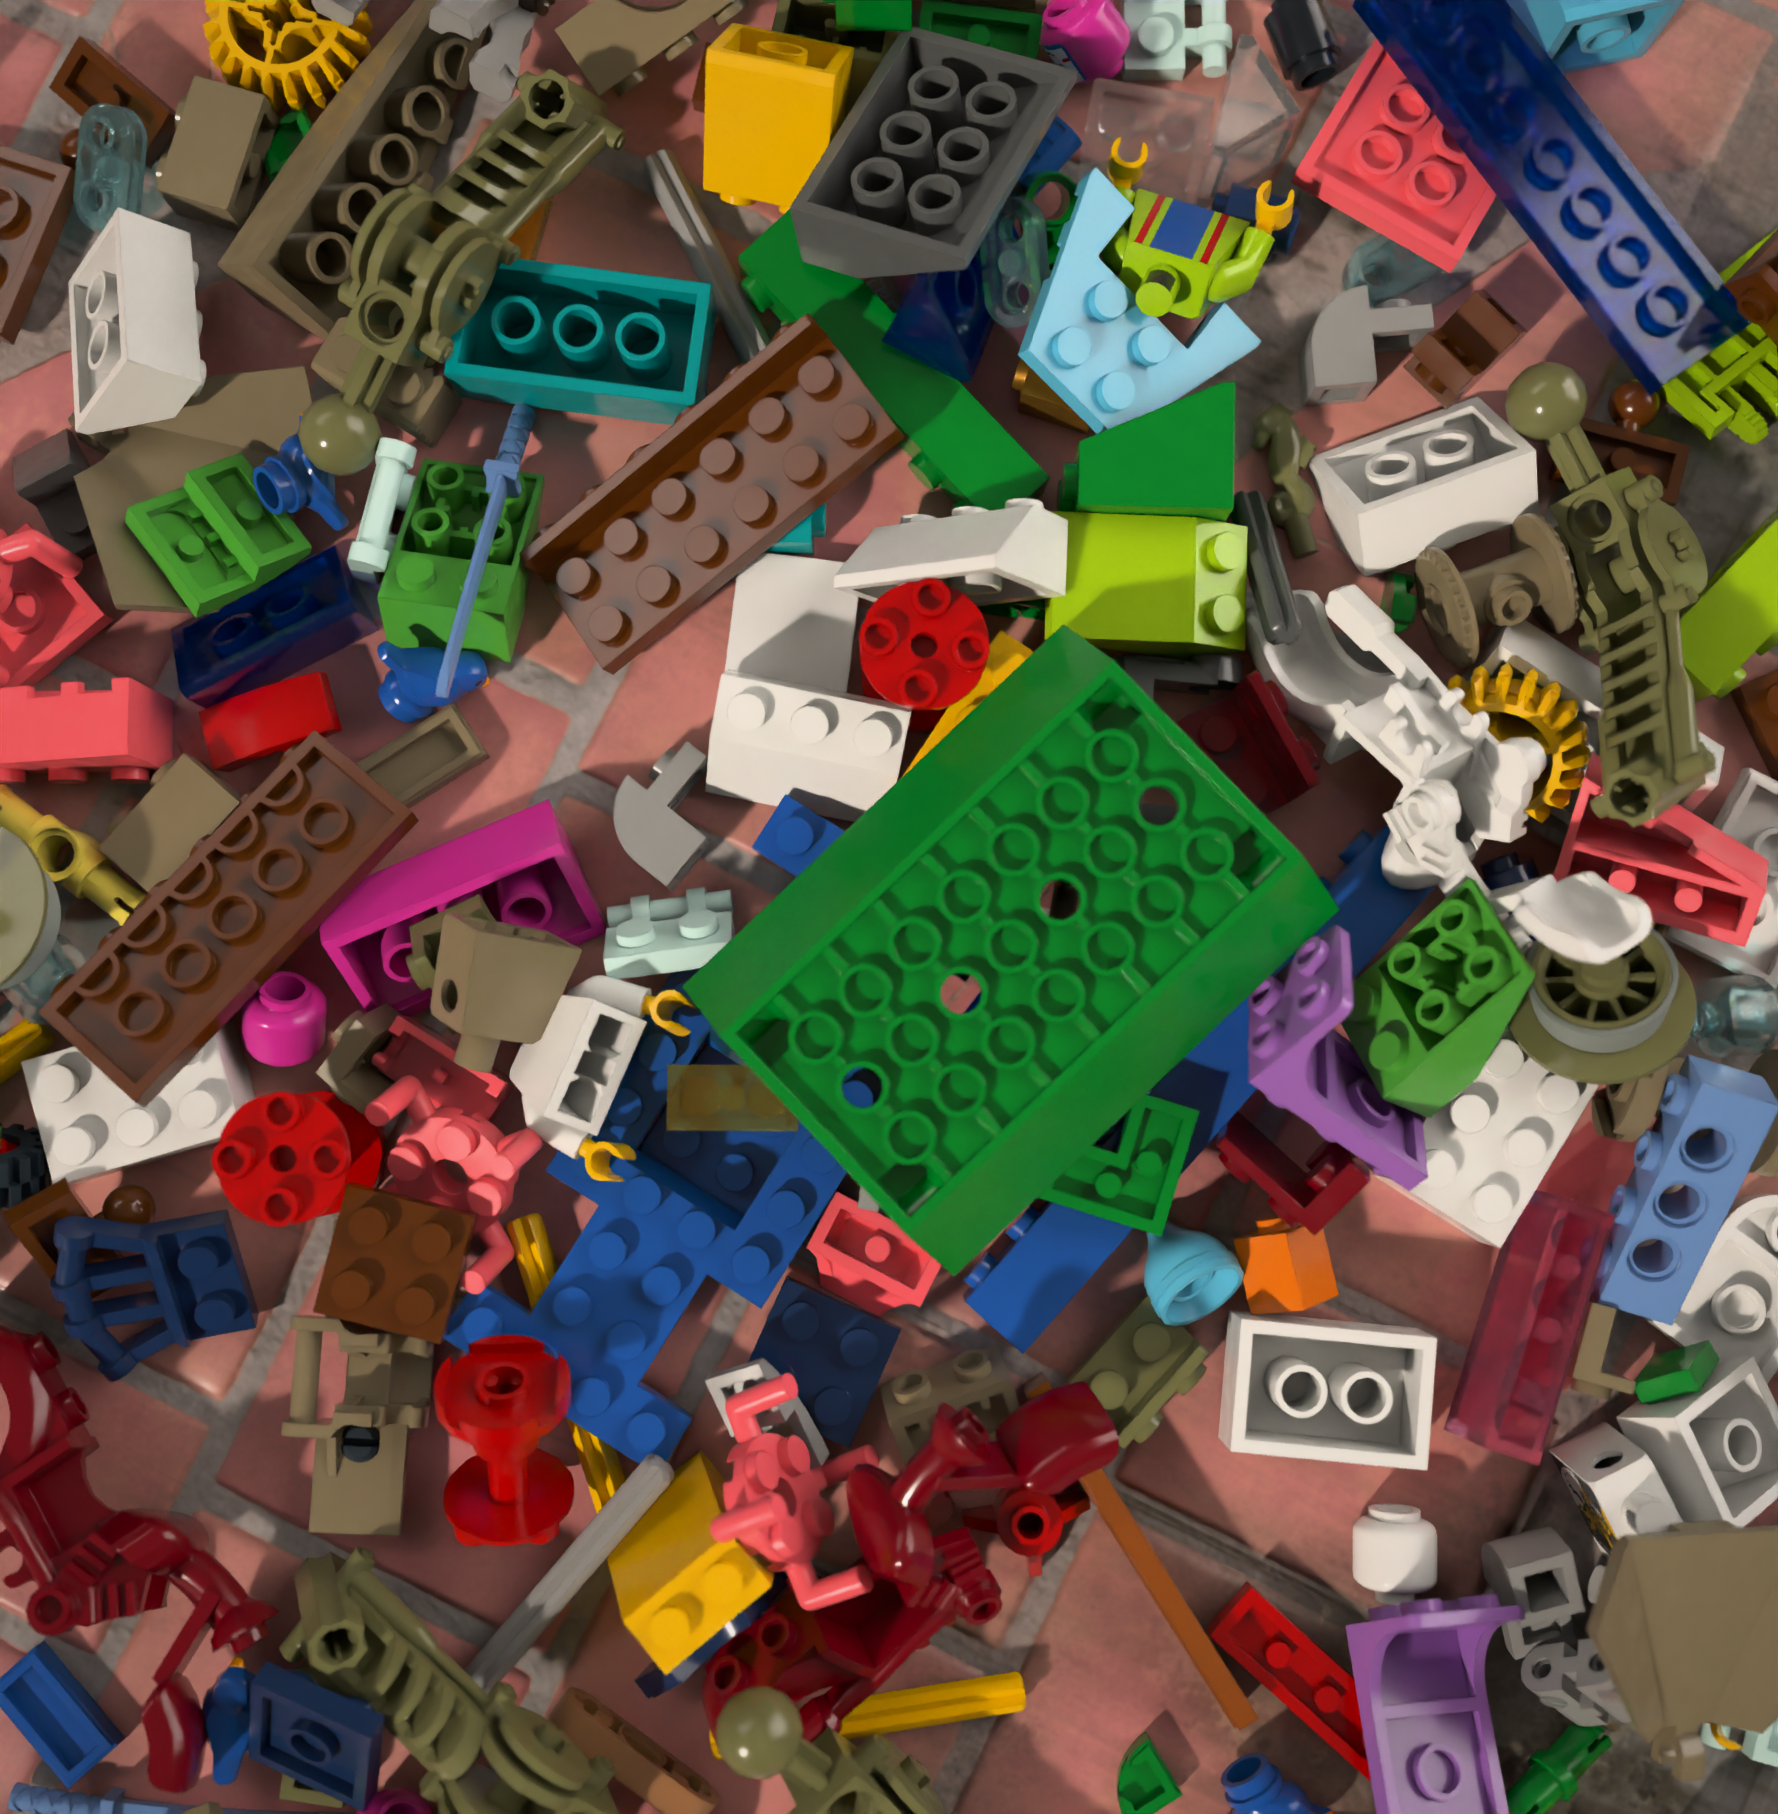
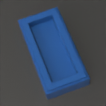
M45 1640L34 1647L0 1677V1708L67 1789L125 1739L124 1735Z

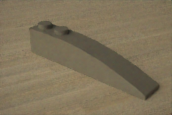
M415 0L359 65L283 165L217 264L219 268L263 306L323 339L327 338L337 320L342 317H348L352 308L338 300V289L348 278H352L350 269L352 248L369 212L383 196L393 189H407L409 185L414 183L430 191L434 177L429 174L440 144H447L454 120L449 117L458 91L464 90L467 87L470 78L469 62L477 49L481 47L488 27L487 25L480 37H475L473 41L454 32H446L442 35L430 29V11L438 0Z

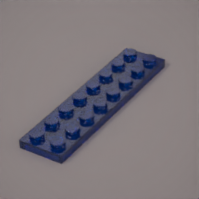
M1506 0L1354 1L1353 9L1650 396L1737 336L1752 323L1740 313L1736 304L1737 300L1724 286V281Z

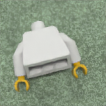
M604 975L592 976L571 988L566 995L561 996L542 1038L534 1044L520 1043L521 1046L510 1069L509 1079L523 1094L522 1103L527 1128L535 1131L543 1141L574 1160L579 1159L580 1156L584 1157L587 1173L593 1179L623 1182L624 1179L614 1174L610 1169L609 1161L611 1155L624 1160H635L636 1154L634 1150L624 1143L595 1142L592 1140V1136L598 1135L647 1023V1021L643 1020L646 1014L651 1015L657 1025L676 1036H686L691 1033V1030L683 1025L672 1022V1015L681 1006H689L698 1010V1007L692 1000L675 990H666L654 997L651 996L652 991L650 988Z

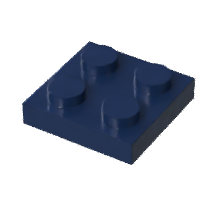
M786 1276L748 1362L764 1358L780 1375L790 1373L798 1386V1398L808 1411L821 1436L850 1448L901 1332V1327Z
M266 1661L251 1682L248 1757L364 1812L378 1790L385 1716L377 1713L368 1702L361 1698L353 1696L345 1698L319 1686L311 1676L297 1669L285 1670Z

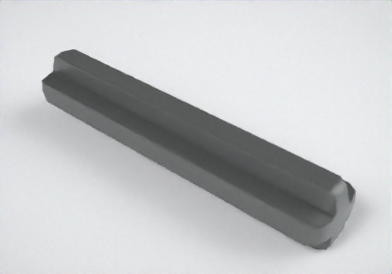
M1242 490L1234 495L1233 510L1230 515L1233 524L1248 527L1247 575L1266 640L1274 646L1282 643L1291 645L1298 640V633L1302 630L1303 626L1263 494L1257 490L1249 493Z

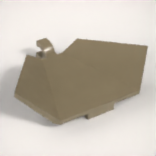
M305 366L206 377L200 394L197 397L191 396L175 418L130 426L126 432L121 429H115L89 435L80 432L76 433L80 441L106 455L102 461L78 473L73 478L111 598L117 610L192 614L126 525L127 507L182 488L187 471L232 455L242 453L253 469L264 464L266 458L278 455L280 446L286 438L297 433L299 415L304 413L313 403ZM73 412L68 421L75 428V414ZM286 511V513L294 522L293 516L296 514V512L289 513ZM222 607L207 614L219 612L222 609Z
M1726 1520L1670 1524L1669 1532L1622 1535L1612 1546L1587 1631L1639 1737L1648 1745L1653 1740L1651 1757L1659 1764L1676 1762L1672 1768V1775L1680 1782L1704 1779L1706 1754L1704 1745L1698 1735L1699 1724L1714 1723L1762 1734L1778 1719V1525L1737 1528Z

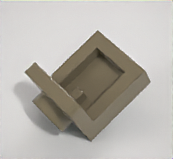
M387 1002L365 1015L359 1010L349 1015L332 1035V1039L338 1044L316 1071V1074L331 1086L333 1093L339 1100L353 1106L362 1114H365V1108L370 1102L394 1084L388 1076L378 1071V1068L372 1064V1058L375 1053L381 1051L392 1037L388 1031L396 1017L401 1015Z
M1570 1295L1568 1307H1563L1555 1320L1553 1340L1558 1346L1552 1369L1573 1378L1570 1389L1590 1396L1610 1400L1612 1389L1633 1395L1636 1386L1635 1381L1602 1369L1617 1309Z

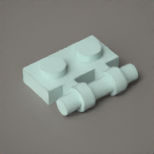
M1121 0V16L1131 31L1129 47L1123 56L1122 81H1182L1185 72V57H1202L1203 75L1206 77L1215 78L1226 74V54L1232 50V27L1226 24V2L1228 0ZM1185 6H1202V26L1199 28H1185Z
M706 887L686 889V896L652 900L650 895L631 897L630 904L607 907L609 928H606L603 954L607 977L620 980L702 968L735 936L732 914H734V904L731 889L707 892Z

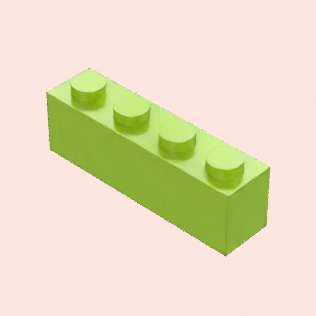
M1778 508L1707 580V586L1698 594V601L1679 610L1684 668L1694 687L1695 703L1711 695L1718 700L1726 696L1747 675V672L1741 666L1754 652L1762 656L1778 643Z

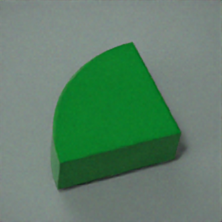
M304 105L301 110L293 111L291 109L278 122L280 127L272 139L268 151L266 150L265 167L271 183L313 126Z
M1388 571L1386 573L1380 609L1395 623L1394 633L1398 635L1415 621L1417 597L1410 594L1416 581L1412 575Z
M1147 1732L1140 1735L1130 1745L1118 1769L1116 1793L1121 1814H1154L1183 1795L1180 1786Z

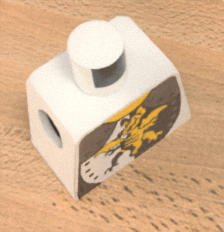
M1603 1422L1549 1450L1606 1561L1609 1559L1613 1544L1622 1535L1669 1532L1670 1524L1684 1523L1646 1452L1608 1423ZM1608 1457L1612 1463L1611 1467L1594 1468L1598 1462Z

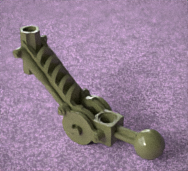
M551 68L538 76L526 71L517 80L516 89L520 91L519 96L481 133L472 153L432 193L420 185L412 183L407 189H393L383 196L369 212L352 248L350 260L352 278H348L338 289V300L352 308L342 331L362 343V346L339 393L328 394L314 401L302 414L298 431L304 455L318 469L335 476L353 475L366 468L375 459L377 446L382 434L377 417L373 412L396 366L403 365L422 368L427 356L441 364L449 360L454 353V341L450 339L451 336L464 327L477 312L489 291L498 267L502 263L510 266L520 256V247L508 239L545 200L563 192L607 145L617 151L624 147L627 132L610 121L605 100ZM416 280L413 288L410 287V284ZM399 305L404 314V324L399 334L394 337L389 329L388 320L391 311Z
M1540 362L1527 367L1510 384L1504 403L1508 424L1520 436L1534 442L1545 443L1571 493L1549 507L1559 524L1553 529L1558 533L1561 542L1565 546L1577 581L1576 587L1579 595V609L1577 613L1585 630V633L1579 636V647L1586 656L1599 650L1603 703L1598 718V734L1603 793L1591 799L1590 805L1592 811L1599 818L1608 816L1610 818H1619L1635 827L1656 818L1706 784L1705 775L1716 769L1714 754L1705 747L1703 742H1699L1694 687L1684 668L1679 610L1698 601V594L1707 586L1708 569L1706 559L1698 538L1688 522L1675 508L1659 499L1663 496V485L1658 478L1649 474L1637 481L1630 466L1607 475L1605 474L1580 425L1588 403L1584 381L1570 367L1556 362ZM1598 501L1605 503L1610 509L1612 519L1609 528L1598 519L1596 513Z
M356 1547L347 1560L332 1552L318 1558H306L293 1575L301 1619L280 1645L279 1649L282 1656L287 1661L299 1663L305 1657L310 1662V1665L314 1666L345 1698L349 1696L361 1698L368 1702L377 1713L384 1715V1727L429 1770L419 1782L420 1794L426 1800L438 1802L440 1814H618L607 1786L608 1782L617 1772L613 1761L609 1757L596 1754L592 1760L589 1759L560 1727H557L538 1713L516 1705L514 1702L517 1699V1695L509 1683L497 1681L488 1693L484 1691L438 1646L427 1625L370 1571L375 1565L374 1553L371 1550ZM483 1752L489 1763L501 1777L492 1773L491 1769L475 1763Z
M748 1687L730 1697L718 1717L715 1735L719 1755L735 1774L751 1779H769L778 1773L781 1774L796 1804L788 1814H947L937 1794L929 1784L931 1781L929 1773L918 1759L915 1761L911 1754L906 1756L890 1739L875 1733L870 1735L857 1748L832 1728L828 1727L817 1739L810 1743L802 1737L803 1728L799 1710L781 1691L769 1687Z

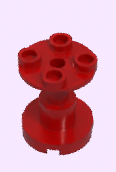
M925 578L919 582H907L884 593L867 612L865 621L859 631L862 690L864 696L889 701L911 709L907 731L912 733H932L948 707L965 698L977 686L990 654L988 628L978 607L964 593L947 586L943 581L936 578Z
M317 1090L303 1094L280 1091L258 1096L250 1100L231 1116L221 1132L219 1144L213 1150L211 1161L213 1170L219 1176L220 1186L224 1194L238 1211L254 1221L265 1223L268 1226L282 1227L306 1222L319 1216L339 1213L346 1185L351 1182L377 1188L384 1176L386 1162H383L386 1153L384 1142H387L384 1126L371 1124L365 1114L358 1112L353 1106L339 1100L333 1091Z
M496 1335L481 1338L469 1344V1355L458 1359L453 1365L451 1355L442 1363L434 1381L435 1406L438 1420L451 1436L472 1445L478 1454L467 1459L449 1477L443 1493L444 1512L446 1518L454 1526L456 1539L466 1546L475 1547L483 1544L490 1546H514L528 1542L532 1544H545L552 1541L559 1534L560 1522L569 1514L575 1496L574 1480L568 1468L558 1457L536 1448L539 1438L550 1433L566 1416L571 1403L569 1365L560 1353L558 1361L554 1356L545 1353L544 1342L533 1337Z

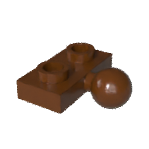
M81 36L78 37L49 86L55 94L88 121L85 128L73 129L62 138L59 145V155L63 165L71 167L83 179H92L100 176L105 172L110 163L111 154L107 144L110 140L136 164L152 169L176 130V111L96 42Z
M1639 379L1625 381L1613 390L1608 400V413L1615 426L1588 418H1583L1580 425L1606 475L1630 466L1637 481L1652 474L1663 485V496L1659 499L1673 507L1677 503L1691 446L1641 433V428L1648 425L1658 413L1660 406L1659 395L1656 389L1646 381ZM1553 460L1548 479L1565 484Z
M63 1178L6 1210L4 1214L10 1229L51 1280L56 1274L59 1248L53 1243L55 1224L58 1220L69 1216H82L147 1224L152 1223L154 1220L156 1204L154 1198L146 1189L137 1185H123L108 1194L104 1200L102 1211L93 1216L67 1179ZM91 1247L86 1252L85 1264L122 1258L123 1256L119 1250ZM111 1288L91 1291V1298L93 1299Z

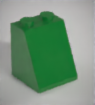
M1221 382L1079 441L1074 461L1063 463L1062 480L1058 481L1057 511L1184 516L1226 522L1233 510L1235 382Z

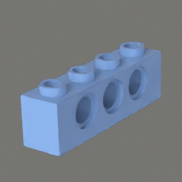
M1689 1054L1686 1055L1678 1074H1671L1665 1081L1663 1095L1659 1104L1661 1111L1652 1130H1646L1639 1137L1634 1150L1635 1166L1626 1185L1620 1184L1614 1190L1609 1203V1221L1600 1239L1594 1238L1590 1242L1583 1264L1584 1273L1589 1277L1597 1303L1671 1326L1778 1113V1101L1764 1077ZM1712 1129L1702 1138L1688 1139L1697 1130ZM1678 1184L1684 1185L1677 1192L1670 1194L1662 1193L1665 1189H1667L1670 1186ZM1658 1239L1651 1245L1638 1247L1645 1240Z

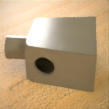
M445 912L430 1008L434 1017L458 1033H461L453 1061L466 1069L489 1073L492 1071L501 1040L534 1044L539 1041L571 977L582 950L547 930Z

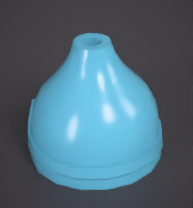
M1168 1219L1162 1237L1146 1232L1148 1256L1144 1268V1286L1156 1314L1163 1320L1164 1324L1179 1326L1207 1316L1232 1297L1241 1285L1244 1272L1237 1258L1217 1238L1205 1232L1181 1228Z

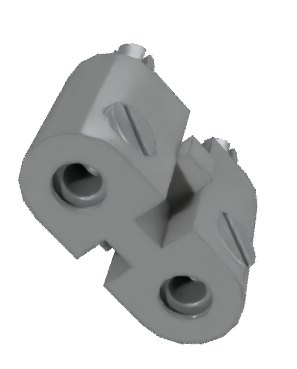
M1591 1638L1578 1640V1652L1565 1642L1536 1647L1525 1657L1521 1667V1679L1525 1687L1539 1696L1541 1703L1555 1708L1576 1725L1584 1727L1600 1725L1607 1732H1616L1620 1728L1621 1723L1632 1722Z

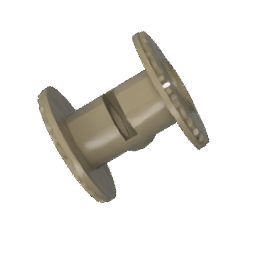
M1525 513L1514 520L1510 532V555L1459 572L1449 556L1438 547L1427 548L1416 557L1414 577L1420 610L1434 644L1438 647L1441 655H1444L1446 661L1450 662L1452 666L1457 668L1467 667L1476 662L1479 653L1478 627L1485 624L1493 623L1499 626H1513L1525 620L1530 611L1540 625L1553 634L1565 632L1575 624V619L1578 617L1579 595L1574 570L1558 533L1539 514Z

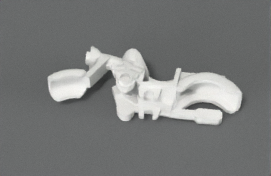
M1345 585L1329 592L1325 604L1313 591L1292 590L1303 627L1298 633V640L1291 645L1282 643L1274 646L1270 644L1265 638L1257 606L1255 605L1246 610V642L1256 669L1265 682L1272 680L1279 687L1287 702L1288 714L1298 721L1305 723L1326 744L1323 754L1324 759L1331 765L1362 749L1371 753L1401 781L1403 788L1393 808L1382 814L1391 829L1381 857L1382 875L1390 885L1401 889L1415 890L1439 885L1447 898L1469 877L1477 882L1523 955L1533 943L1529 938L1530 934L1549 949L1564 957L1593 964L1605 963L1631 949L1646 938L1652 925L1651 912L1647 904L1637 896L1614 888L1593 872L1577 873L1556 882L1552 874L1494 890L1488 889L1471 861L1484 839L1510 843L1527 833V826L1523 825V823L1528 820V813L1523 810L1529 806V801L1532 798L1533 782L1540 777V773L1546 767L1545 752L1542 746L1530 737H1510L1500 743L1487 730L1490 723L1487 713L1480 711L1472 716L1460 704L1465 695L1464 691L1457 687L1448 690L1426 663L1394 633L1395 623L1359 587L1356 585ZM1327 616L1363 651H1372L1392 672L1377 673L1367 670L1356 663L1338 643Z

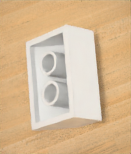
M118 207L69 280L76 432L89 435L175 418L190 397H197L202 391L207 369L206 363L200 360L199 336L202 330L203 317L201 311L196 310L195 288L199 276V266L192 258L191 233Z
M1478 396L1452 405L1447 410L1444 408L1322 452L1315 455L1308 463L1309 471L1338 545L1364 577L1391 571L1400 564L1416 559L1419 553L1427 548L1438 547L1446 551L1456 544L1491 531L1506 529L1513 524L1518 516L1525 513L1539 514L1536 449Z
M1028 498L1008 500L1005 502V509L992 511L974 506L957 507L952 509L951 517L936 518L924 514L904 515L900 517V524L876 527L834 575V588L876 602L884 593L898 585L907 582H919L925 578H936L943 581L947 586L964 593L976 606L1065 596L1068 520L1043 509V502Z
M728 669L721 674L709 738L705 792L772 806H778L786 794L818 815L855 822L898 780L911 709L889 701Z

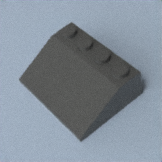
M912 27V31H900L790 206L802 261L857 279L967 269L1077 81L1076 70Z

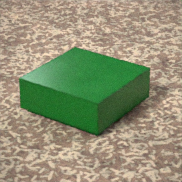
M1709 1340L1653 1355L1634 1380L1636 1382L1634 1391L1642 1405L1646 1403L1650 1405L1699 1392L1717 1367L1720 1359Z

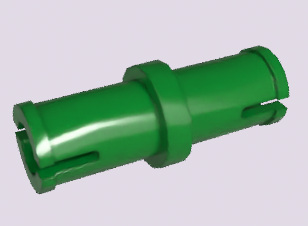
M1572 1722L1546 1751L1537 1749L1528 1759L1530 1768L1505 1793L1509 1814H1547L1560 1799L1569 1801L1579 1789L1577 1780L1603 1752H1607L1611 1748L1612 1742L1609 1736L1603 1735L1600 1739L1597 1738L1605 1730L1600 1725L1584 1727Z

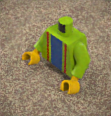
M1118 137L1111 147L1107 163V173L1113 181L1114 187L1135 209L1101 251V255L1107 267L1117 272L1118 278L1136 296L1135 301L1138 308L1144 314L1152 317L1163 316L1170 312L1186 318L1197 319L1201 318L1214 302L1220 303L1250 290L1275 241L1271 236L1272 231L1281 230L1291 222L1295 197L1294 190H1290L1285 203L1280 206H1270L1267 203L1271 195L1272 181L1268 180L1262 183L1256 194L1255 218L1257 222L1254 227H1249L1250 222L1144 189L1138 188L1135 194V192L1130 190L1131 185L1141 179L1148 157V147L1143 142L1138 160L1126 162L1118 155L1121 137Z

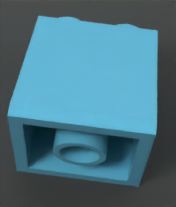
M1685 0L1505 1L1526 80L1531 82L1644 56Z

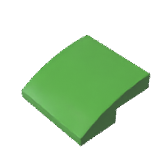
M242 453L187 471L182 488L127 507L126 525L195 618L223 607L256 590L310 554L312 549L311 544L286 512L278 515L273 514L261 502L253 483L254 469Z

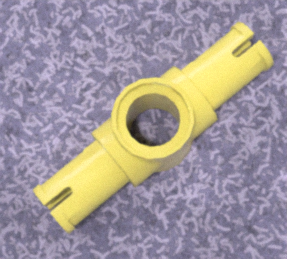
M0 784V826L15 833L30 846L53 883L60 884L78 899L87 897L117 920L120 926L136 912L134 910H138L144 904L147 894L141 892L112 869V861L98 849L101 844L96 838L84 832L70 829L52 814L42 815L12 792V789L6 784ZM70 842L74 850V857L70 866L61 871L57 865V854L63 845Z

